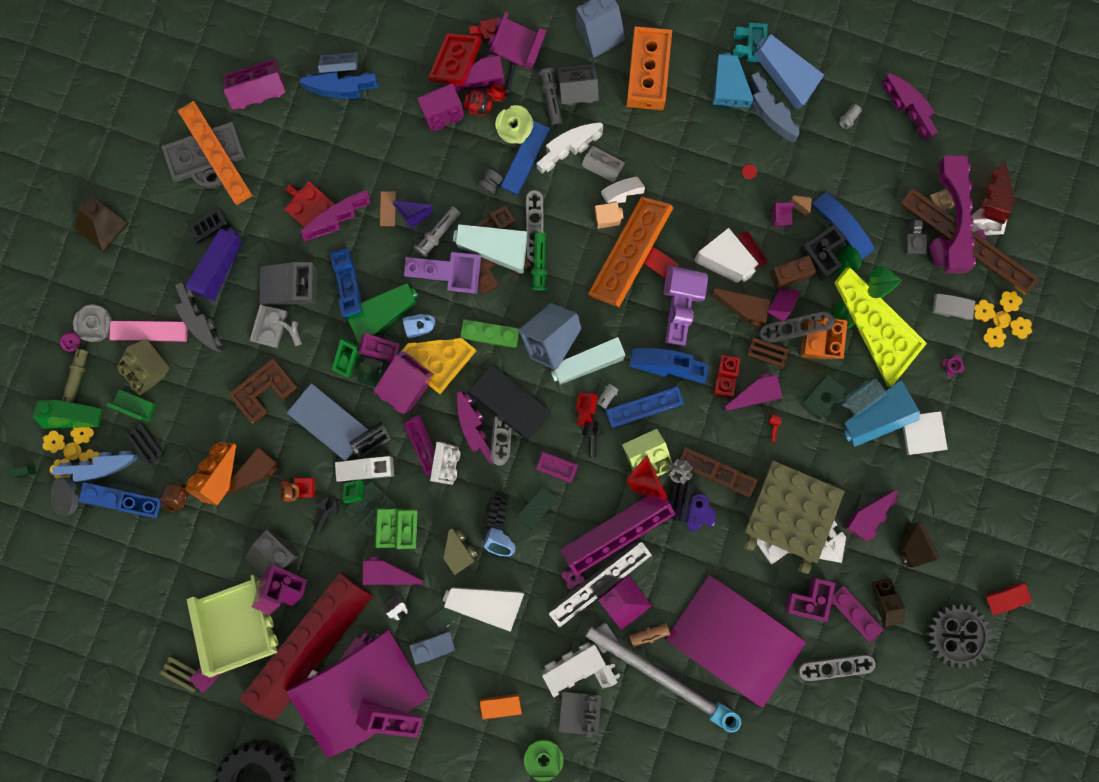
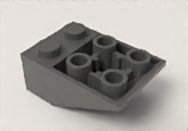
M291 262L260 266L259 304H317V266L313 262Z

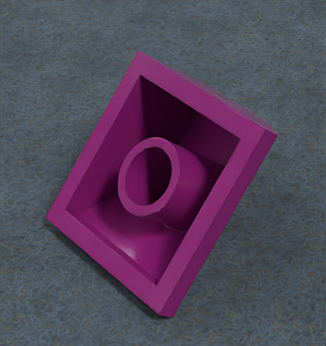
M629 575L598 598L599 602L621 630L652 607Z

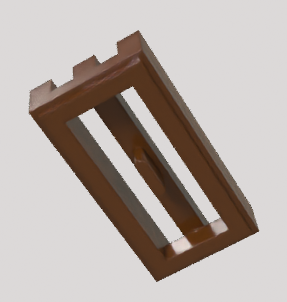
M753 337L747 357L784 368L789 349ZM755 344H758V345H761V346H764V347H767V348H770V349H773V350L782 352L783 355H780V354L771 352V351H769V350H766V349H763V348H760V347H757V346H754V345H755ZM755 350L760 353L781 359V362L752 353V351Z

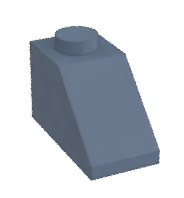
M450 631L413 642L410 645L415 665L455 651Z

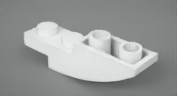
M592 123L583 125L553 139L546 145V152L548 154L537 162V169L541 174L545 171L549 172L556 165L555 162L559 159L563 160L568 156L569 150L574 155L578 152H584L592 140L596 141L602 136L603 124Z

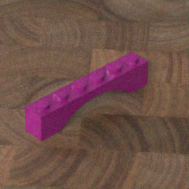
M943 156L938 162L939 181L951 195L957 216L954 238L949 248L943 254L944 273H968L976 264V258L973 255L972 249L975 239L971 231L974 226V220L971 218L970 212L973 202L969 194L972 183L969 181L968 175L971 165L968 162L967 156Z

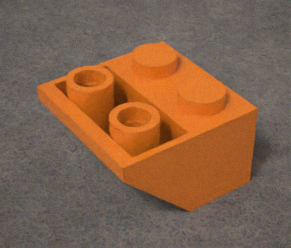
M824 318V320L820 322L815 320L816 324L822 323L824 325H826V322L829 321L828 318ZM835 319L832 329L802 336L800 357L844 359L847 320ZM809 320L804 321V331L808 330L811 326Z

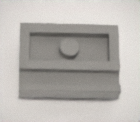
M260 304L250 341L278 348L284 326L279 322L280 320L286 322L288 312Z

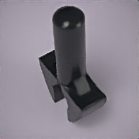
M593 421V423L587 422L582 432L583 436L589 437L590 458L596 457L597 437L599 434H604L600 423Z
M326 497L318 503L317 506L321 507L322 514L314 529L316 532H322L330 514H338L337 500H334L333 506L329 509L327 503L330 497Z

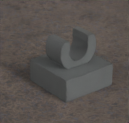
M399 593L383 604L385 612L390 619L394 617L396 620H400L398 613L404 611L406 614L408 613L404 599Z

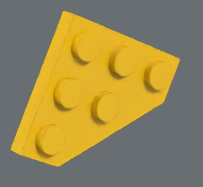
M462 338L408 343L401 351H405L434 373L429 386L440 395L477 352L475 348Z

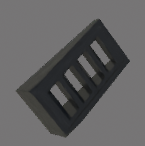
M219 207L188 226L195 243H199L217 234L220 229L225 230L230 227L223 211ZM215 218H218L220 223L217 224ZM211 221L214 227L211 228L208 222ZM203 224H205V226H206V228H207V231H206V232L204 231V229H203V227H202ZM197 227L199 228V230H200V232H201V235H199V236H198V234H197V232H196V230H195V228H197Z

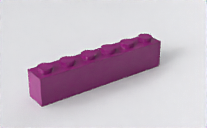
M647 496L566 545L560 551L575 576L673 517L675 513L667 499Z

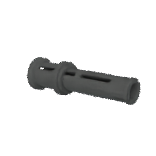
M545 68L539 71L543 84L541 89L546 95L551 127H558L563 122L556 93L558 84L555 83V69Z

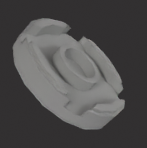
M86 305L75 314L73 328L82 340L99 342L110 334L112 316L102 306Z

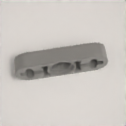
M495 416L493 420L490 458L494 464L504 465L510 456L512 429L506 424L501 428L502 421ZM496 435H504L506 437V441H498ZM500 448H502V450H501V456H503L502 459L499 458V455H497V453L499 452Z

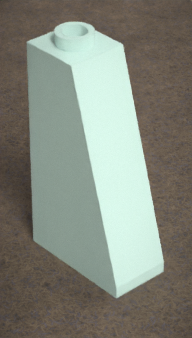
M458 224V230L454 231L453 241L456 242L458 248L472 254L481 255L484 259L518 273L524 272L528 238L526 231Z
M617 337L563 360L556 370L551 371L554 381H558L561 385L623 361L625 353L619 338Z

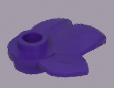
M695 494L692 497L688 522H686L690 531H695L703 523L713 527L716 521V514L714 509L709 506V499L704 494ZM697 501H702V502H703V506H702V507H698V506L696 505V502H697ZM683 502L680 516H682L685 502Z

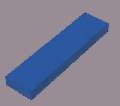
M533 121V129L521 144L501 185L502 189L517 196L519 195L550 132V128Z
M676 386L605 411L612 429L684 405V401L679 387Z

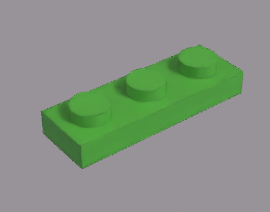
M463 319L460 338L517 348L519 328Z

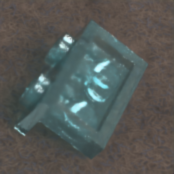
M876 378L869 379L840 400L839 403L843 408H849L855 416H859L883 398L887 392Z

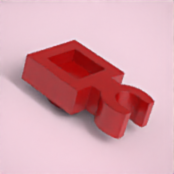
M294 478V483L298 485L300 491L298 498L315 497V478ZM282 481L281 484H282V483H293V482H292V481Z

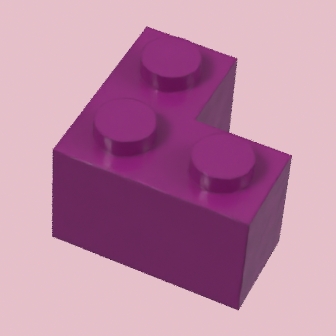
M272 564L261 576L252 608L270 615L280 606L281 602L293 606L303 597L307 580Z
M811 577L807 596L791 592L787 593L784 611L828 622L835 583Z

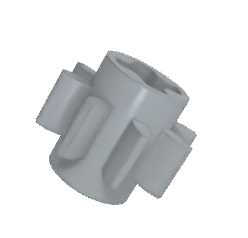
M677 459L668 467L671 470L668 476L674 482L684 484L686 480H690L693 474L690 471L693 467L686 460L680 461Z

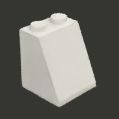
M729 228L701 249L694 259L696 263L736 283L741 280L743 282L747 281L756 272L755 267L758 265L757 261Z

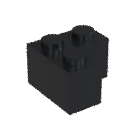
M835 224L799 250L803 256L809 255L816 270L815 273L821 281L842 266L832 253V250L841 245L846 238Z

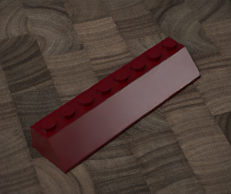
M345 572L339 573L239 700L254 712L275 721L291 701L286 691L307 679L311 671L319 666L373 598V595Z

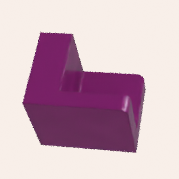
M794 202L774 204L771 209L772 227L792 226Z

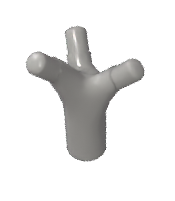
M280 320L279 323L289 331L294 345H301L302 342L297 330L298 322L292 321V326Z

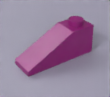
M489 55L472 65L464 86L453 85L456 92L490 87L493 84H505L500 56Z
M771 373L760 375V379L753 382L723 407V412L782 398L777 375L771 376Z
M370 556L368 560L363 561V585L424 583L423 578L387 560H380V556Z
M362 703L355 723L370 733L417 738L423 718L378 705Z

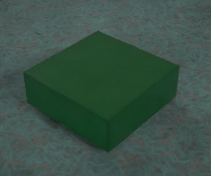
M31 466L8 470L10 478H21L36 474V467Z

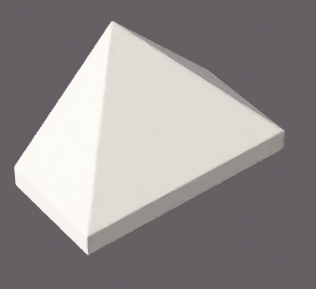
M980 208L971 216L974 220V226L971 229L973 232L983 229L985 235L1004 234L1007 222L1006 215Z

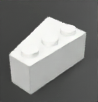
M587 642L579 647V651L575 653L570 651L562 656L561 661L556 663L554 660L544 666L545 669L543 670L542 677L553 698L559 695V691L566 687L574 686L575 682L589 677L606 666L595 643L590 644V642Z

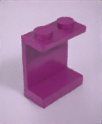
M505 12L502 18L498 17L495 28H497L496 35L492 33L488 43L491 45L489 52L530 70L534 65L546 30L539 28L537 32H534L508 20L509 13Z

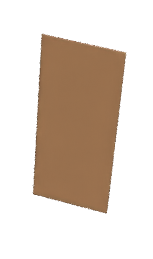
M381 191L380 226H395L393 200L396 201V192Z

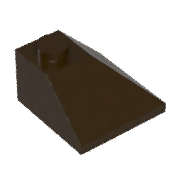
M90 195L78 210L74 229L101 251L105 252L128 223L101 201Z
M908 522L898 547L900 552L899 559L902 564L913 568L940 559L923 522Z

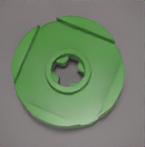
M536 740L528 746L525 752V769L538 781L552 780L563 767V753L559 745L551 740ZM542 755H546V758H549L546 765H542V762L538 761V758H541Z

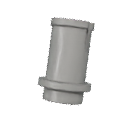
M852 104L846 114L840 117V126L845 129L852 127L854 120L862 112V109L858 105Z
M611 384L605 386V391L597 400V403L605 409L613 397L618 395V389Z

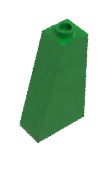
M406 283L361 303V312L347 316L358 344L360 345L362 334L366 333L378 337L417 304L415 298L418 297L415 288H410L409 284Z

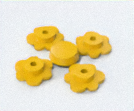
M1014 291L1002 293V299L999 303L1003 306L1004 311L995 313L993 310L994 305L992 303L988 304L986 300H981L979 304L974 306V317L977 320L982 319L983 322H987L993 318V323L996 327L988 328L987 333L983 336V340L991 348L995 346L1000 348L1004 345L1006 335L1003 333L1002 328H1006L1009 325L1013 329L1012 335H1017L1019 339H1025L1027 334L1032 333L1030 328L1032 323L1030 320H1024L1022 317H1019L1011 322V317L1007 313L1012 310L1017 311L1019 305L1022 304V298L1017 296V293Z
M90 427L73 428L71 436L74 437L75 443H69L66 446L63 442L64 436L59 435L57 431H51L49 435L43 437L44 450L56 453L58 450L64 449L63 453L66 457L62 460L57 459L54 461V465L50 467L51 473L52 467H59V463L70 462V460L77 459L78 457L81 462L92 459L93 465V457H98L99 452L89 449L86 453H82V449L78 445L82 442L88 443L90 441V437L94 435L93 429ZM71 474L54 475L56 479L67 477L70 478Z

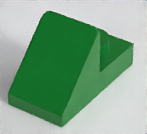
M341 338L331 370L349 378L352 375L356 360L362 355L358 353L359 346Z

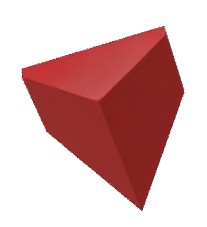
M646 455L626 481L632 492L666 500L667 495L648 455Z

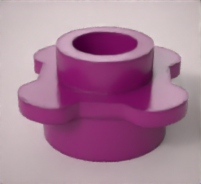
M953 355L952 358L942 361V365L946 368V374L949 377L954 376L957 372L961 373L965 369L958 355Z
M572 569L562 573V578L566 580L567 588L573 589L577 584H582L585 580L580 574L575 576Z

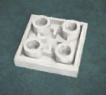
M941 412L920 414L919 421L903 427L907 455L948 450Z
M440 442L436 443L430 481L453 485L457 477L456 464L460 459L459 447Z

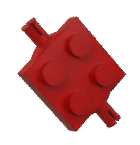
M308 182L299 191L291 184L288 185L289 188H286V191L293 198L284 210L304 228L321 213L335 205L311 182Z

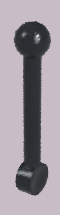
M511 61V70L508 78L507 87L505 88L506 95H509L511 93L510 86L513 78L514 69L517 65Z

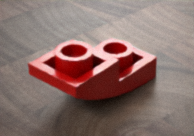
M653 246L643 265L652 269L664 279H666L668 266L678 267L679 265Z
M721 355L713 395L733 398L741 358Z
M1025 582L1005 587L1006 590L986 594L993 615L1018 608L1032 601Z

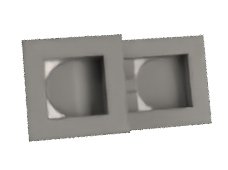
M935 294L932 313L946 317L954 316L965 320H973L975 301L951 295Z

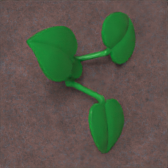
M845 246L840 251L837 259L842 266L836 271L837 275L840 276L846 268H851L854 271L861 266L862 259L857 249L852 246ZM886 266L876 267L870 274V282L859 276L869 286V296L881 298L882 300L886 294L902 282ZM841 299L835 306L833 316L835 319L847 320L848 329L855 322L843 299Z

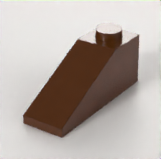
M716 288L712 290V297L744 322H749L750 326L760 327V325L766 323L767 311L771 300Z
M258 448L231 479L229 490L225 495L233 494L265 480L269 476H274L279 470L280 462L264 449Z

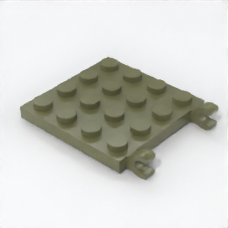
M771 461L743 532L749 535L744 548L754 551L757 539L803 558L798 571L809 574L811 563L817 564L845 491L778 462Z

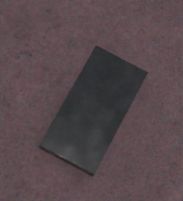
M493 365L487 369L467 393L526 441L531 438L551 413V411Z

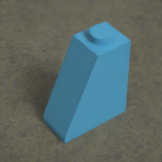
M730 53L719 54L716 61L713 104L750 108L753 96L738 56H733Z

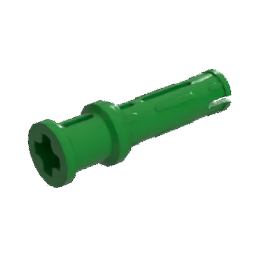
M534 233V269L531 271L532 286L530 290H547L546 275L548 271L545 269L546 233Z

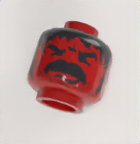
M472 90L470 94H466L464 108L467 109L469 114L485 116L487 111H491L493 100H490L487 92Z

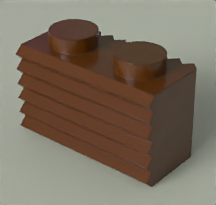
M807 255L806 257L803 256L795 261H789L781 266L774 267L770 275L777 289L811 277L816 270L811 257Z

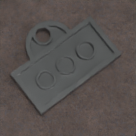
M233 122L212 128L232 162L246 158ZM193 135L161 146L172 180L175 183L192 177L198 185L204 188L212 189L222 185L218 175L214 182H208L209 175L216 174Z

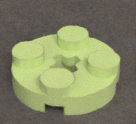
M514 105L510 106V109H504L499 113L495 126L502 140L507 143L521 144L533 129V119L527 109ZM515 121H517L518 125L515 128H512L510 124L515 123Z

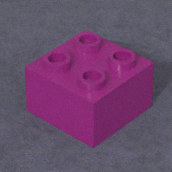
M453 84L417 98L430 131L440 130L446 124L451 122L457 123L462 117H465L462 104Z

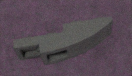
M183 282L176 284L175 287L182 303L175 305L184 324L204 345L218 353L222 352L221 345L223 344L219 335L215 334L214 328L216 326L213 319L201 314L199 305L193 299L195 294L186 288V284Z

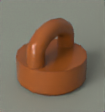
M296 483L281 484L280 498L282 502L295 501L299 497L300 491ZM292 488H294V490H295V493H294L293 497H292Z

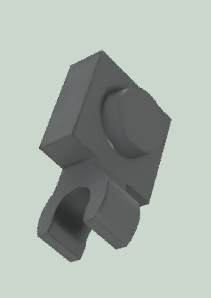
M922 220L911 222V234L905 235V254L927 253V234H921Z

